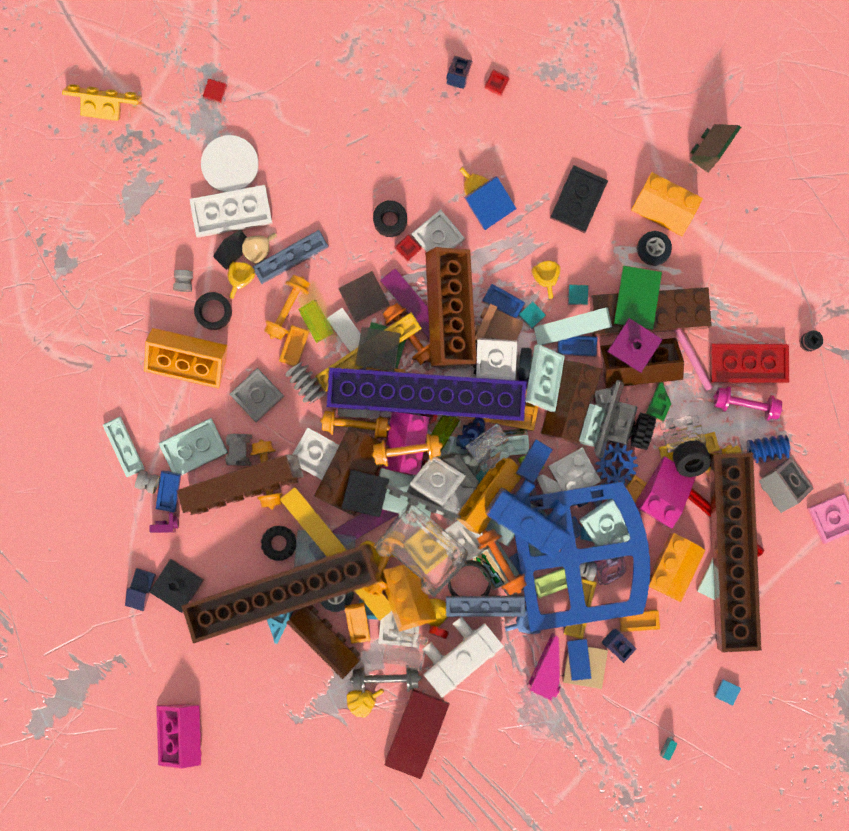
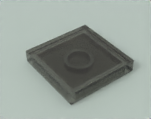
M373 271L338 288L356 323L390 306Z
M362 327L356 365L395 372L401 333Z

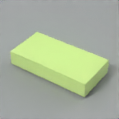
M564 568L534 579L538 599L567 588Z

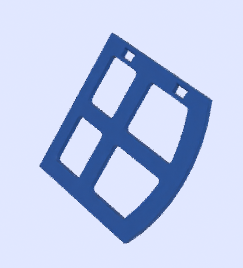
M623 482L528 496L526 502L530 506V501L542 500L543 506L534 507L536 510L554 509L558 501L569 509L565 512L559 524L570 533L569 538L554 559L546 554L531 556L528 542L515 534L521 575L525 574L524 579L527 584L523 590L530 632L643 614L650 583L649 545L640 513ZM603 490L602 497L592 498L591 491ZM613 499L625 522L630 539L625 542L578 549L575 542L570 507L574 504ZM631 555L633 557V575L629 599L622 602L587 607L584 599L580 564ZM562 566L565 569L570 609L541 614L538 608L533 573L536 570Z

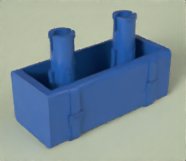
M526 479L516 494H512L501 487L486 509V515L536 547L540 552L554 559L570 536V533L559 524V521L569 508L558 501L550 515L545 516L528 505L526 499L533 488H535V485Z

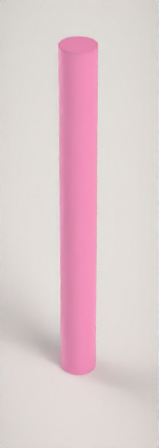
M675 330L674 332L705 390L712 389L713 386L683 330Z

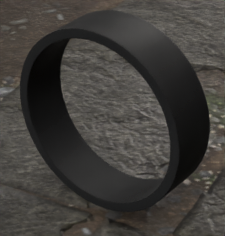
M465 560L452 568L448 578V588L452 596L459 595L455 593L451 586V577L455 571L464 566H475L484 571L488 577L489 585L481 596H488L491 590V575L482 563L474 560Z

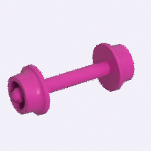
M727 386L726 388H718L713 396L714 407L722 409V412H726L728 405L733 404L765 411V420L769 421L770 419L778 420L783 411L782 400L776 399L774 395H770L767 403L733 397L731 396V387Z

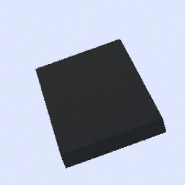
M573 165L550 218L585 233L608 180Z

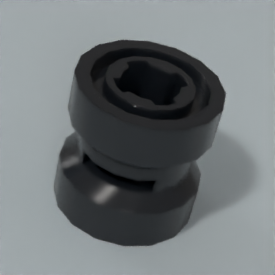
M814 330L803 334L799 340L800 347L806 352L819 349L823 344L822 334Z

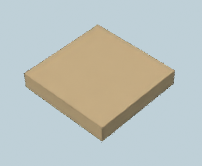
M588 646L592 679L576 681L571 680L567 651L563 683L602 689L608 650Z

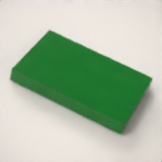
M629 266L622 267L613 324L624 326L628 318H630L647 330H653L662 272Z

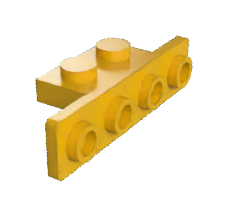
M69 84L62 90V95L81 97L80 116L118 121L120 119V102L139 104L142 100V96L137 95L135 92H125L124 94L118 93L114 89H107L106 91H101L97 87H87L86 89L80 88L76 84Z

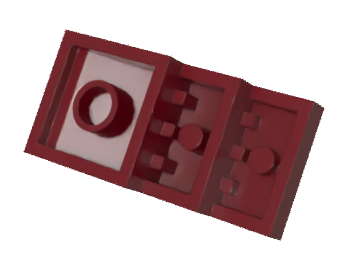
M413 689L384 766L421 779L450 703Z

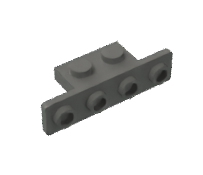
M617 380L616 384L612 385L610 393L612 399L610 403H607L605 409L607 416L605 422H602L600 426L601 437L595 443L594 452H596L595 455L599 458H603L608 440L627 445L638 408L634 405L619 402L624 383L620 380Z
M388 484L386 485V488L390 490V495L400 498L401 495L408 498L407 502L416 506L419 503L426 505L425 510L435 514L438 510L444 513V518L453 522L455 518L459 520L461 518L460 515L444 509V506H439L410 487V485L407 492Z

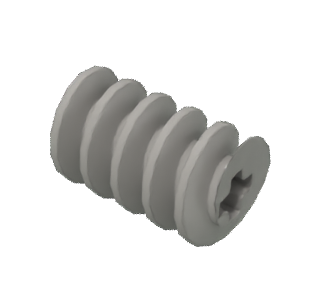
M302 361L289 369L285 375L286 377L292 376L290 383H296L294 386L295 390L301 389L298 393L299 396L306 395L303 398V402H310L309 404L321 398L326 391L319 392L322 385L314 384L317 378H310L313 371L306 372L309 366H302Z

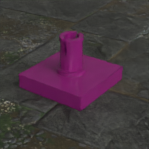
M628 318L607 352L641 373L663 339Z

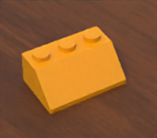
M651 172L631 211L682 237L703 198Z
M670 533L650 574L649 587L681 603L706 550L675 533Z
M400 565L383 570L381 580L387 584L385 592L399 632L437 620L418 565Z

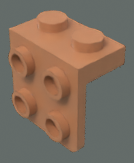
M490 304L489 308L484 307L480 316L483 319L481 325H476L475 343H478V338L491 339L493 337L501 340H517L523 327V322L496 310L497 306Z

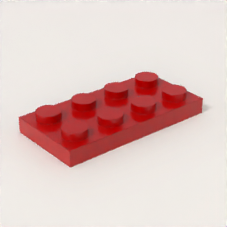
M710 344L711 383H789V344Z

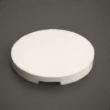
M225 135L214 139L207 145L201 157V170L204 178L210 186L220 192H229L249 187L255 180L259 169L258 156L253 146L245 139L234 135Z

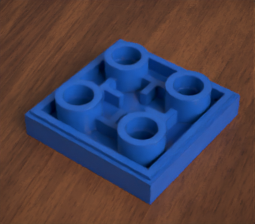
M497 176L464 197L484 230L517 209Z

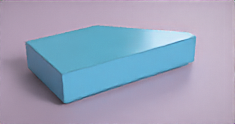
M294 611L267 619L275 644H278L287 626L286 622L291 618Z

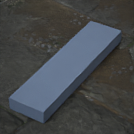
M317 230L254 265L253 268L261 284H264L329 248L320 230Z
M446 596V617L525 616V596Z

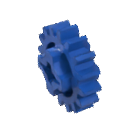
M619 443L615 444V448L611 444L608 445V450L605 449L603 458H599L600 461L595 462V465L599 466L596 472L602 473L600 479L607 478V484L611 481L613 483L622 481L625 484L624 479L631 481L630 474H636L633 468L638 467V464L633 463V461L637 457H631L633 450L627 452L626 445L620 448ZM613 452L612 458L609 460H605V457L609 453ZM622 453L627 457L628 461L621 457ZM616 459L618 463H621L617 470L615 466H612V462H615ZM604 468H608L611 471V476L607 474ZM623 469H628L626 474L620 477L621 471Z

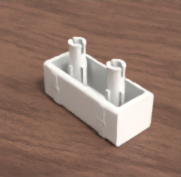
M463 617L454 622L452 625L463 636V641L446 656H442L432 642L422 649L433 662V666L423 675L442 698L451 690L453 691L459 683L504 647L485 623L477 630H472Z

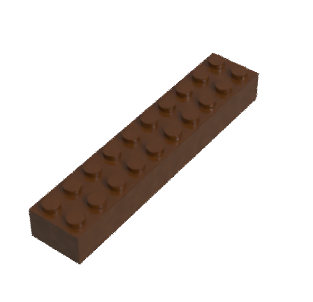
M709 453L711 458L709 473L717 649L722 653L762 651L753 453Z
M369 543L182 605V610L194 644L382 582Z

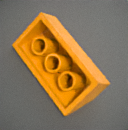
M152 328L145 341L144 371L219 389L226 363L228 345Z

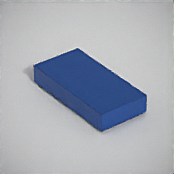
M491 284L482 300L488 305L497 306V310L514 318L518 317L525 304L524 301L494 284Z
M576 336L558 341L557 353L596 357L597 337Z
M537 439L534 440L516 474L530 483H534L553 449Z
M161 471L155 509L175 513L178 500L176 490L180 488L182 474Z
M587 639L567 641L571 680L592 679Z

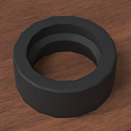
M209 292L200 296L196 301L194 315L203 327L210 330H219L229 323L232 316V307L222 294ZM210 300H217L224 306V315L217 322H209L202 315L203 305Z

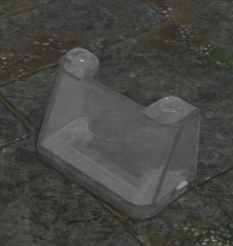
M411 503L405 506L374 545L376 551L381 556L389 557L393 555L421 578V589L433 597L465 565L468 552L462 544Z

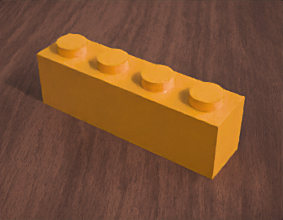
M499 456L458 512L461 518L457 520L469 531L480 535L492 519L486 515L485 511L502 487L511 492L520 481L521 476L516 474L519 466L511 458Z

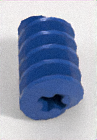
M786 434L785 436L778 435L777 439L774 436H771L769 439L764 437L762 440L758 438L754 440V443L752 440H747V452L753 453L755 463L759 462V457L762 458L763 462H766L767 456H769L771 461H774V455H777L778 459L781 460L782 454H784L787 459L790 455L788 436Z

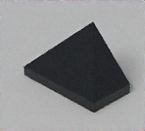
M241 230L225 238L213 255L225 270L229 268L232 262H236L243 255L242 245L247 236Z

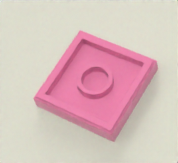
M845 493L807 508L823 544L849 534V503Z

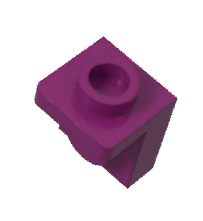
M169 513V524H167V521H155V525H149V533H176V528H179V517H176V513Z

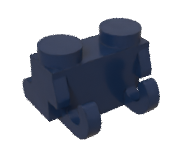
M474 418L473 423L463 425L462 435L457 436L456 445L460 449L469 450L472 456H476L478 453L477 445L486 439L485 421L482 418Z

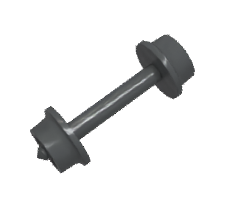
M406 665L407 674L365 675V669L362 666L360 669H353V677L349 680L353 683V690H360L362 693H365V683L407 682V692H410L411 689L418 688V681L422 677L418 675V668H413L409 665Z

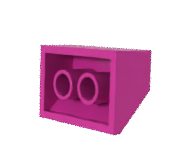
M392 412L389 425L391 429L388 431L386 443L389 446L388 449L425 444L430 417ZM424 452L388 457V466L383 464L382 468L417 475L422 469Z
M199 705L156 706L158 765L181 769L201 765Z

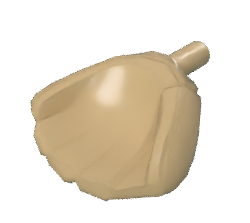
M273 233L267 238L260 235L247 237L242 245V251L246 259L254 264L262 262L268 255L269 242L277 237V234Z

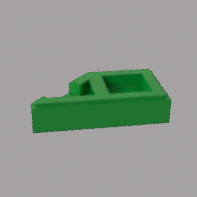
M659 382L645 414L655 416L656 419L664 421L671 406V401L665 390L664 383Z

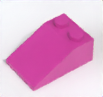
M664 456L636 500V507L662 525L672 529L684 510L696 476L685 477L680 475L675 463Z
M553 633L527 684L530 691L550 701L553 697L556 698L561 689L559 686V637Z

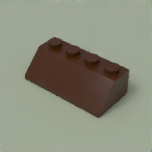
M677 338L663 339L641 373L607 352L611 345L600 346L602 371L606 388L612 387L613 384H616L617 380L622 381L624 386L683 380L684 359Z
M564 360L556 411H547L540 434L576 445L580 444V435L589 405L592 404L602 371L601 368Z
M349 426L314 497L355 516L356 511L342 508L350 472L355 470L375 475L380 465H376L375 458L371 455L374 452L373 445L381 442Z
M313 605L301 608L286 623L343 680L360 662V652L354 646L350 648L345 643L347 641L340 632L336 634L331 629L333 625L326 618L322 620L317 615L319 611Z

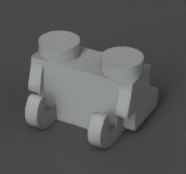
M227 435L226 444L229 446V454L225 458L227 465L251 466L250 458L246 457L247 443H250L252 435Z

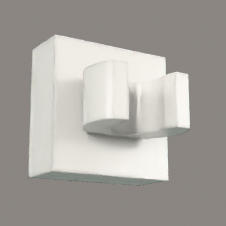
M611 388L595 391L594 397L597 406L606 409L607 403H610L612 399L610 395Z

